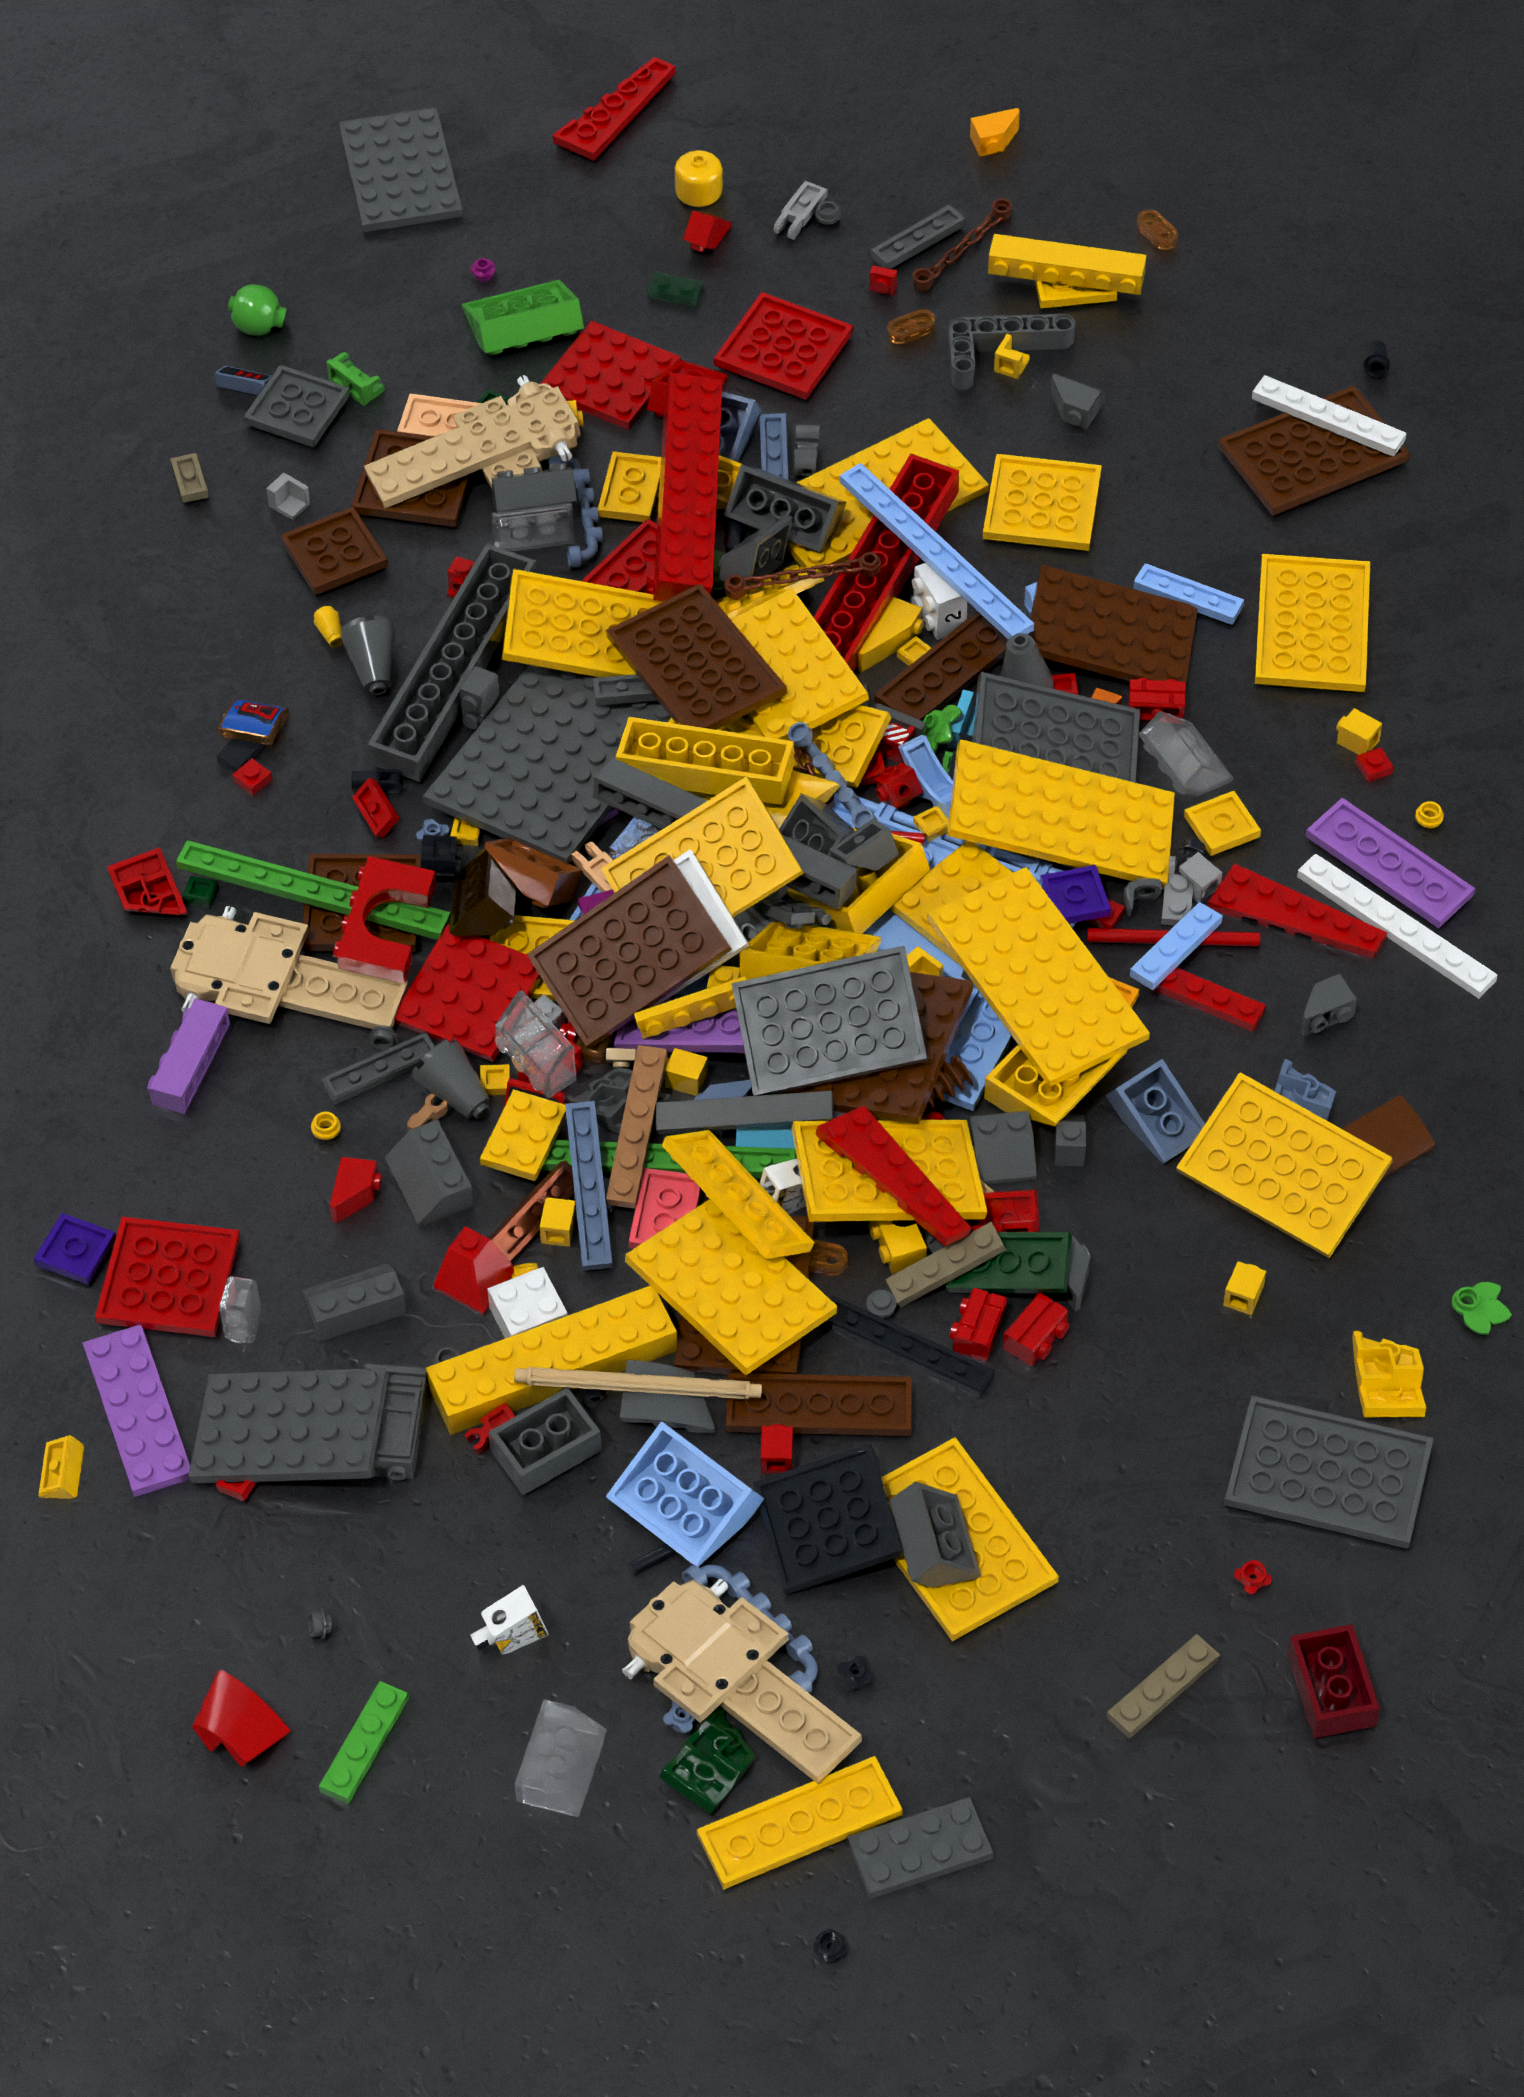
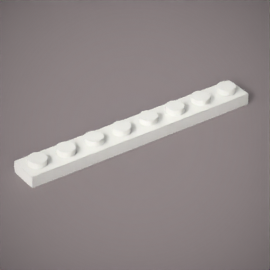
M1316 853L1298 870L1297 877L1363 922L1387 932V938L1478 999L1496 982L1498 976L1496 973Z

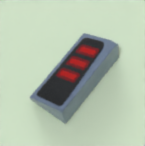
M223 366L216 371L215 382L217 387L259 395L272 376Z

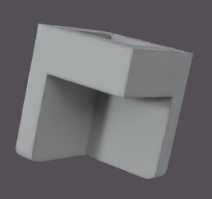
M284 472L266 488L269 507L292 520L310 505L308 487Z
M1199 852L1179 866V872L1194 884L1192 898L1197 903H1203L1210 898L1221 884L1222 872Z

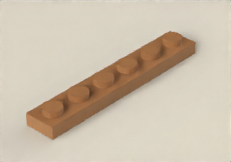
M642 1045L637 1047L606 1196V1205L636 1209L656 1112V1103L658 1102L667 1058V1049Z

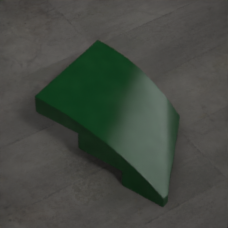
M720 1705L702 1721L700 1727L683 1743L679 1753L662 1769L659 1775L661 1780L710 1815L733 1790L755 1758L751 1748L742 1740V1735L736 1727L731 1728L723 1716L725 1710Z

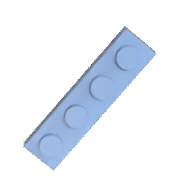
M1146 563L1134 580L1133 589L1190 604L1198 609V613L1231 625L1235 622L1244 605V599Z
M1199 902L1130 969V977L1149 989L1154 990L1222 923V915Z

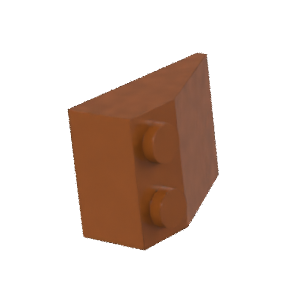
M511 838L485 843L484 848L522 894L533 899V904L542 908H548L552 905L560 906L562 903L572 902L582 869Z

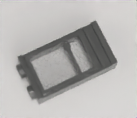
M366 1364L365 1369L386 1368L389 1374L371 1478L376 1476L389 1477L393 1480L414 1479L428 1392L426 1368Z

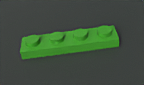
M379 1681L320 1783L319 1790L321 1793L346 1804L350 1803L409 1700L408 1692Z

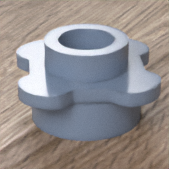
M427 819L424 821L422 830L416 833V837L419 841H423V835L445 836L449 833V826L446 824L440 825L433 819Z
M672 1701L671 1710L663 1716L664 1723L678 1732H691L695 1725V1718ZM683 1713L685 1717L681 1718L679 1715Z

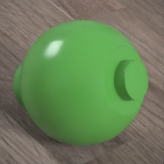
M250 284L239 289L236 297L231 295L227 311L232 312L231 320L239 331L249 336H262L269 333L271 327L282 328L287 308L279 306L278 297L268 287Z

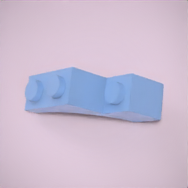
M920 735L898 746L904 763L914 769L923 793L918 795V797L931 800L933 806L938 805L949 819L953 780L940 764L926 735Z

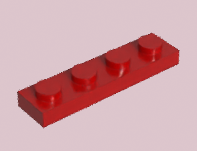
M1177 967L1154 989L1158 993L1251 1032H1254L1266 1010V1005Z

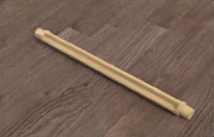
M527 1367V1369L515 1368L514 1382L536 1386L706 1397L717 1396L747 1400L749 1397L761 1398L762 1384H752L750 1381L711 1380L706 1378L635 1375L568 1369L558 1370Z

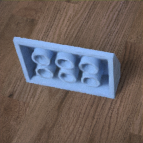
M662 1421L606 1495L609 1500L698 1567L749 1521L764 1500L761 1495Z

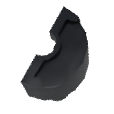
M423 835L420 868L435 871V876H460L462 847H457V837Z

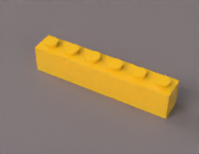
M994 234L989 252L988 274L1140 295L1145 275L1146 255Z

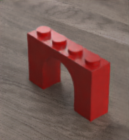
M368 856L366 865H361L357 878V881L360 882L357 891H352L349 906L352 908L350 914L344 916L341 931L344 933L341 941L337 940L335 943L333 956L337 958L338 969L405 984L413 960L411 946L375 937L366 929L365 921L374 908L387 902H401L429 909L436 887L435 871Z

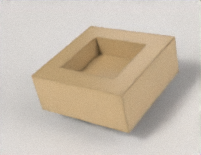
M606 1048L607 1063H612L613 1068L629 1069L630 1064H634L637 1051L636 1049Z

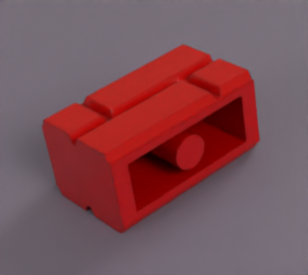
M1147 678L1130 679L1128 707L1140 709L1139 720L1183 722L1185 682L1175 679H1167L1165 681L1149 680Z
M974 1288L969 1298L964 1297L962 1299L959 1309V1315H962L960 1322L954 1321L949 1339L953 1340V1351L964 1356L970 1355L972 1358L981 1361H988L1006 1314L1007 1299L1005 1296L994 1293L989 1294L988 1291Z
M1041 1292L1038 1293L1003 1334L1004 1350L1015 1357L1017 1356L1029 1366H1033L1039 1358L1044 1360L1051 1351V1343L1056 1337L1059 1339L1063 1338L1068 1331L1069 1311L1059 1303L1053 1302L1052 1299Z

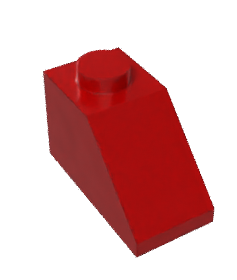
M692 210L683 240L691 243L690 248L704 252L705 248L714 250L731 228L732 222L708 213Z
M341 1157L329 1205L333 1223H339L373 1202L375 1191H380L382 1185V1173H378L376 1161Z

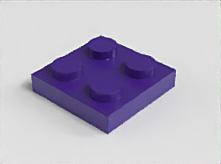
M1096 865L1040 875L1042 889L1069 924L1110 916L1111 908Z
M61 1213L33 1259L34 1264L40 1268L89 1285L116 1240L115 1232Z

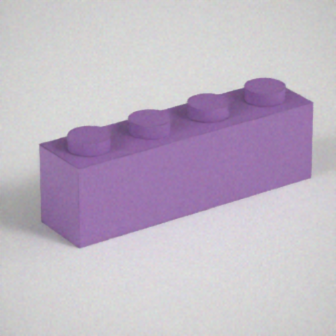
M195 998L191 1007L186 1008L179 1030H175L172 1035L171 1046L168 1052L162 1054L159 1069L156 1075H152L148 1082L147 1091L150 1092L152 1105L182 1114L186 1113L230 1025L227 1007Z

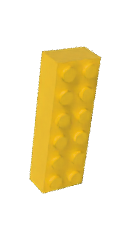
M629 717L615 759L685 791L718 795L747 777L762 802L782 805L794 767V741Z

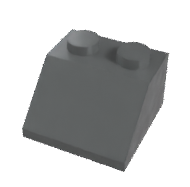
M1029 1111L970 1117L969 1132L981 1181L987 1185L1035 1180L1037 1178L1034 1137Z

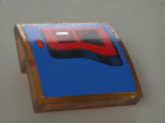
M235 698L227 708L218 726V736L272 746L277 731L281 732L289 709Z

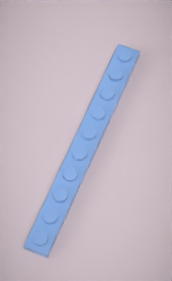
M859 463L840 475V483L1008 640L1016 634H1029L1034 630V623L863 464Z

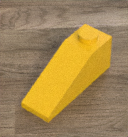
M892 597L858 652L857 671L864 672L896 653L899 648L914 638L915 635H920L925 623L922 619V607Z

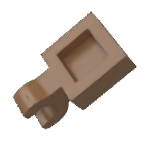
M431 1093L428 1095L422 1109L409 1118L407 1130L409 1131L438 1120L448 1111L447 1101L444 1100L439 1106H433L436 1102L435 1094Z

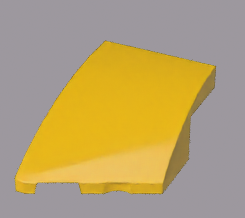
M792 770L782 805L765 802L763 804L779 829L801 793L826 803L840 785L834 781Z
M1353 1331L1354 1363L1363 1416L1425 1417L1426 1405L1421 1390L1424 1367L1419 1349L1407 1345H1399L1387 1339L1377 1342L1364 1338L1363 1333L1360 1331Z

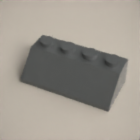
M741 465L724 516L758 529H762L788 515L792 516L793 520L788 540L822 552L838 528L847 502L751 465Z

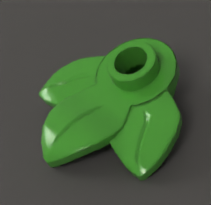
M948 705L941 711L934 710L924 718L923 722H926V737L934 753L939 744L948 743L953 740L951 723L956 721L962 714V710L955 705Z
M1480 1282L1473 1288L1462 1287L1452 1297V1307L1457 1313L1463 1315L1465 1325L1470 1330L1481 1335H1488L1491 1325L1504 1323L1512 1315L1509 1309L1496 1299L1499 1296L1501 1286L1495 1283ZM1467 1301L1470 1303V1305L1464 1304L1463 1302Z

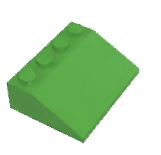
M560 280L462 304V309L479 347L488 354H498L503 352V349L509 347L522 348L527 346L528 342L536 340L538 342H546L551 340L552 336L560 334L563 336L573 335L577 333V330L584 329L579 299Z

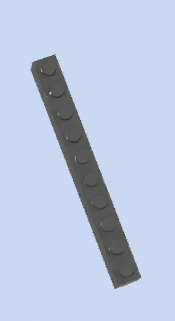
M611 758L594 776L593 798L661 829H664L707 802V800L614 758ZM782 835L804 871V874L785 886L835 909H839L856 889L858 869Z

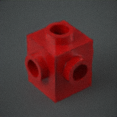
M904 763L887 767L881 772V775L874 778L877 785L875 792L879 800L895 808L907 806L911 799L923 793L914 769Z

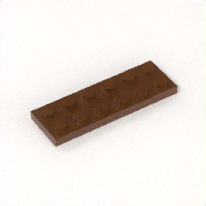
M977 611L875 693L874 702L924 721V718L934 710H941L975 682L981 672L986 673L1003 659L1008 639Z
M728 1373V1380L750 1381L752 1384H762L761 1398L749 1397L748 1400L727 1398L726 1432L762 1433V1426L782 1424L784 1426H793V1433L911 1436L912 1377L761 1373L744 1375L743 1373Z

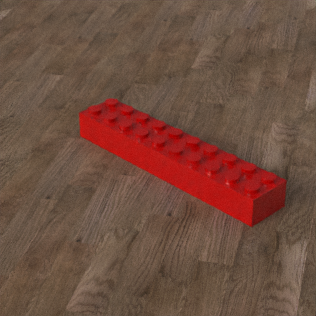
M670 372L664 399L653 600L664 602L698 584H701L709 594L712 591L723 380Z
M910 453L890 490L936 532L959 492V470ZM875 515L848 560L859 559L863 554L873 552L881 560L880 573L874 577L863 576L860 571L840 573L813 617L853 672L857 667L859 650L891 598L898 597L920 559L912 549ZM859 563L851 564L852 568L859 567Z

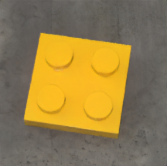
M1235 791L1228 792L1184 810L1185 819L1199 840L1205 844V849L1210 856L1259 838L1261 835V829Z

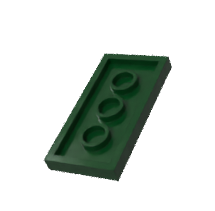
M998 1232L1007 1250L947 1282L946 1288L949 1293H971L974 1288L988 1291V1293H1066L1072 1236L1069 1232Z

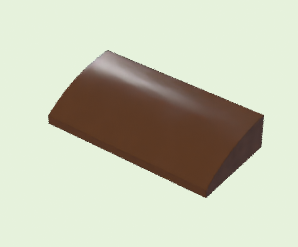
M1401 1094L1341 1128L1392 1157L1393 1162L1382 1179L1435 1148V1143L1427 1128Z

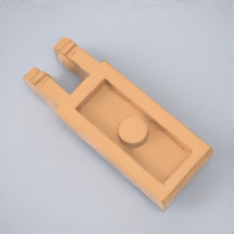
M590 841L585 845V849L592 857V860L588 862L579 851L572 853L574 864L579 869H582L584 875L601 892L612 890L611 885L601 870L603 866L613 861L605 851L602 852Z

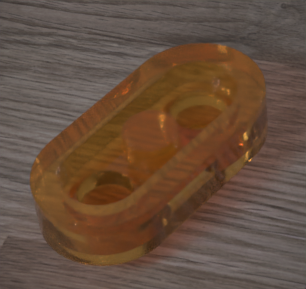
M1144 210L1138 214L1137 229L1155 247L1167 250L1176 246L1178 231L1159 212Z
M919 309L892 319L887 324V337L893 343L903 344L930 334L935 329V315L929 310Z
M812 1239L815 1243L811 1250L809 1271L831 1276L843 1273L848 1265V1254L845 1248L838 1244ZM834 1259L837 1260L838 1263L829 1264L828 1261Z

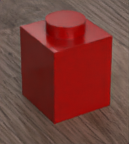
M782 1424L762 1426L761 1474H780L792 1470L793 1426H784Z

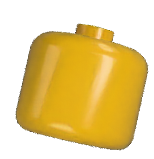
M701 150L690 151L682 155L677 160L675 166V192L677 197L684 204L691 207H705L715 203L721 196L723 188V168L720 160L714 154Z

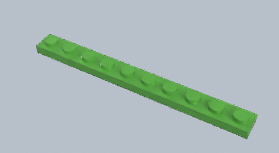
M189 840L186 841L176 860L178 869L349 915L352 908L349 906L352 891L358 890L357 886ZM387 902L374 908L366 920L438 940L447 924L450 923L451 912L430 906L427 909L401 902Z
M555 1140L541 1171H551L560 1161H567L572 1167L569 1140ZM599 1142L603 1173L612 1172L618 1142ZM649 1143L644 1168L686 1173L671 1158V1155L662 1147V1144ZM725 1146L754 1178L761 1179L765 1167L796 1159L795 1148Z

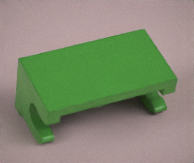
M346 352L339 354L332 360L326 361L329 381L349 387L350 396L363 406L385 391L384 385L378 384L381 381L379 376L370 378L356 368L350 360L342 364L350 356Z

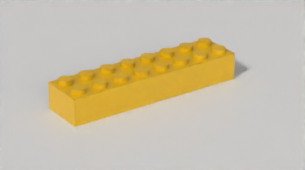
M647 1286L426 1367L428 1387L450 1435L482 1424L480 1418L505 1402L511 1411L515 1412L542 1402L567 1388L526 1385V1383L514 1382L515 1368L527 1369V1367L620 1373L626 1370L627 1360L650 1362L676 1352L677 1331L658 1293L651 1286Z

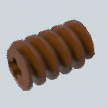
M951 1056L949 1063L944 1061L927 1103L931 1108L935 1107L933 1098L936 1097L943 1103L945 1102V1092L953 1098L955 1097L954 1087L964 1092V1082L967 1081L973 1086L971 1076L965 1064L957 1056Z

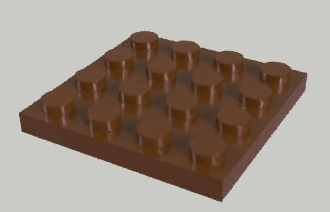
M376 429L364 466L433 438V436ZM363 467L351 507H354L356 512L361 515L456 527L472 473L384 508Z
M309 854L307 873L359 887L360 882L357 881L358 872L361 865H366L368 856L420 868L421 854ZM304 903L302 924L308 925L309 933L302 951H334L336 941H341L344 933L341 931L345 914ZM365 921L366 929L375 937L409 945L412 952H416L417 934Z

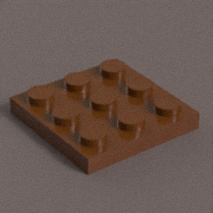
M354 507L280 535L281 543L315 595L388 567L386 556Z

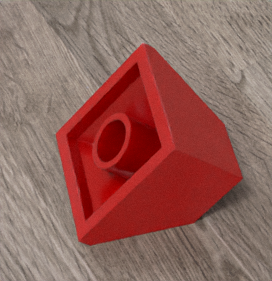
M465 1226L448 1247L433 1288L484 1316L489 1309L487 1288L512 1279L514 1265L489 1238Z

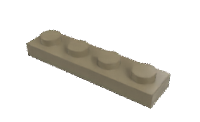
M989 1222L969 1233L968 1236L945 1246L885 1280L901 1308L1007 1249L992 1222Z
M1196 1634L1107 1712V1719L1130 1739L1219 1661L1220 1654Z

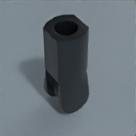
M726 517L724 546L726 553L742 542L744 523Z
M399 770L352 771V791H358L368 778L377 780L383 792L395 794L402 791L400 781L403 779V773Z

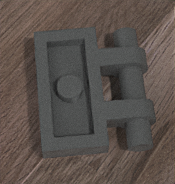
M779 899L759 901L758 903L759 913L769 916L770 921L784 922L788 928H802L803 924L810 923L828 925L831 921V916L824 909L811 907L810 904L803 901L788 902Z

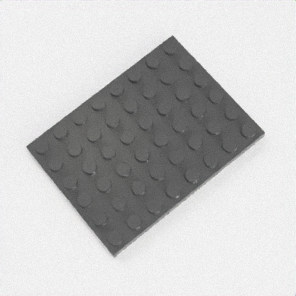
M528 665L423 795V802L504 839H514L569 864L572 861V853L580 851L613 808V806L593 798L594 776L611 758L615 759L619 744H616V735L623 718L634 717L668 723L671 716L658 700L596 706L592 678L600 677Z

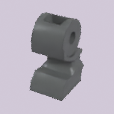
M796 424L794 475L811 476L817 473L820 425Z

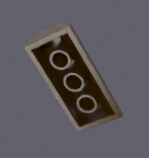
M485 848L461 870L460 876H455L449 929V933L453 936L495 935L500 929L508 928L515 918L516 885Z

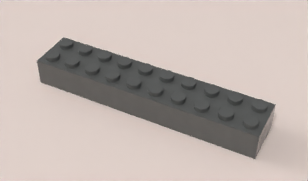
M489 544L484 546L370 739L368 753L371 765L385 770L396 769L401 771L404 777L418 782L422 780L462 711L459 686H462V682H465V678H468L467 675L470 674L473 667L477 666L486 669L505 636L513 569L536 573L535 560Z

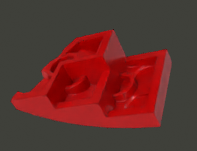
M160 847L107 866L125 911L188 915Z
M1037 1189L983 1192L987 1208L986 1218L979 1219V1223L972 1226L973 1231L992 1222L997 1232H1039Z
M223 1670L218 1671L214 1675V1681L192 1725V1729L210 1752L224 1745L241 1768L291 1731L271 1707L254 1691Z

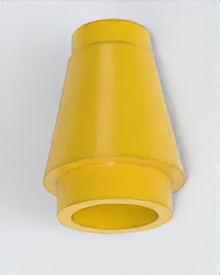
M332 606L319 608L314 613V625L329 643L330 647L336 648L343 644L341 640L342 626L338 611L334 610Z

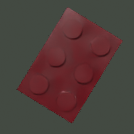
M1353 1624L1290 1636L1287 1656L1313 1738L1375 1727L1380 1707Z

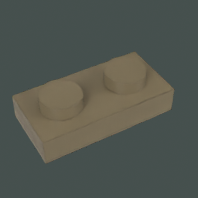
M193 453L170 458L182 502L186 503L208 498V490L197 454Z

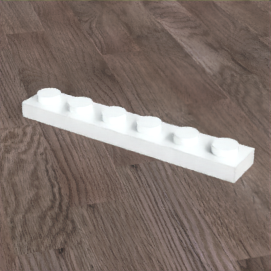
M1266 375L1263 376L1252 392L1253 400L1393 457L1406 440V432Z

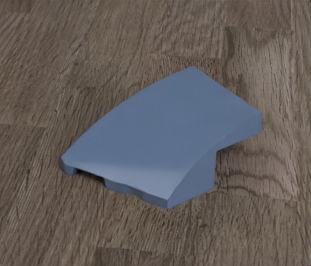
M1284 1059L1274 1091L1327 1121L1336 1091L1326 1084L1320 1083L1309 1073L1302 1075L1292 1068L1291 1061Z

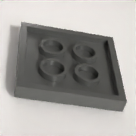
M280 365L244 415V424L315 447L349 398L350 388Z

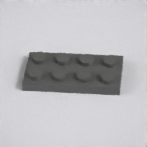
M970 1797L847 1837V1843L870 1899L993 1859L992 1848Z

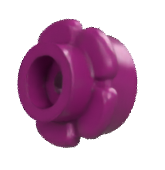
M480 258L471 265L470 271L477 281L486 282L493 278L495 264L491 260Z

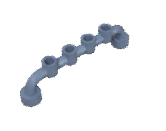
M555 455L546 459L548 470H550V465L566 463V465L573 469L576 502L579 505L580 520L584 527V538L588 548L580 551L579 546H568L567 561L569 568L581 567L582 561H587L596 555L598 543L603 542L602 528L594 527V523H598L597 507H590L589 505L594 504L593 488L585 487L586 484H590L589 469H581L579 461L573 456L570 460L566 457L567 461H562L560 455Z
M804 722L793 724L788 731L789 739L794 741L795 746L805 748L813 759L814 767L821 775L825 776L826 780L837 782L840 785L835 793H838V799L847 810H851L853 826L859 829L871 819L877 821L876 816L871 810L867 809L864 805H860V798L851 788L847 787V781L841 773L834 770L835 766L825 753H822L812 741L813 732Z
M692 1565L682 1572V1578L685 1583L695 1580L703 1586H707V1578L709 1577L722 1579L723 1582L727 1583L729 1589L726 1591L731 1597H737L738 1599L743 1597L786 1632L792 1629L790 1620L781 1613L774 1618L767 1611L771 1608V1603L765 1594L760 1592L753 1596L747 1590L750 1587V1582L744 1573L739 1571L732 1575L725 1568L717 1565H705L701 1568ZM788 1632L789 1640L784 1646L790 1657L795 1661H800L805 1667L804 1673L797 1670L789 1678L805 1691L811 1693L813 1690L811 1683L816 1679L818 1673L817 1662L810 1654L813 1650L812 1643L805 1635H800L795 1639Z

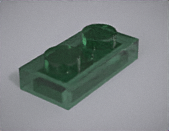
M654 272L647 287V297L696 307L703 291V282Z

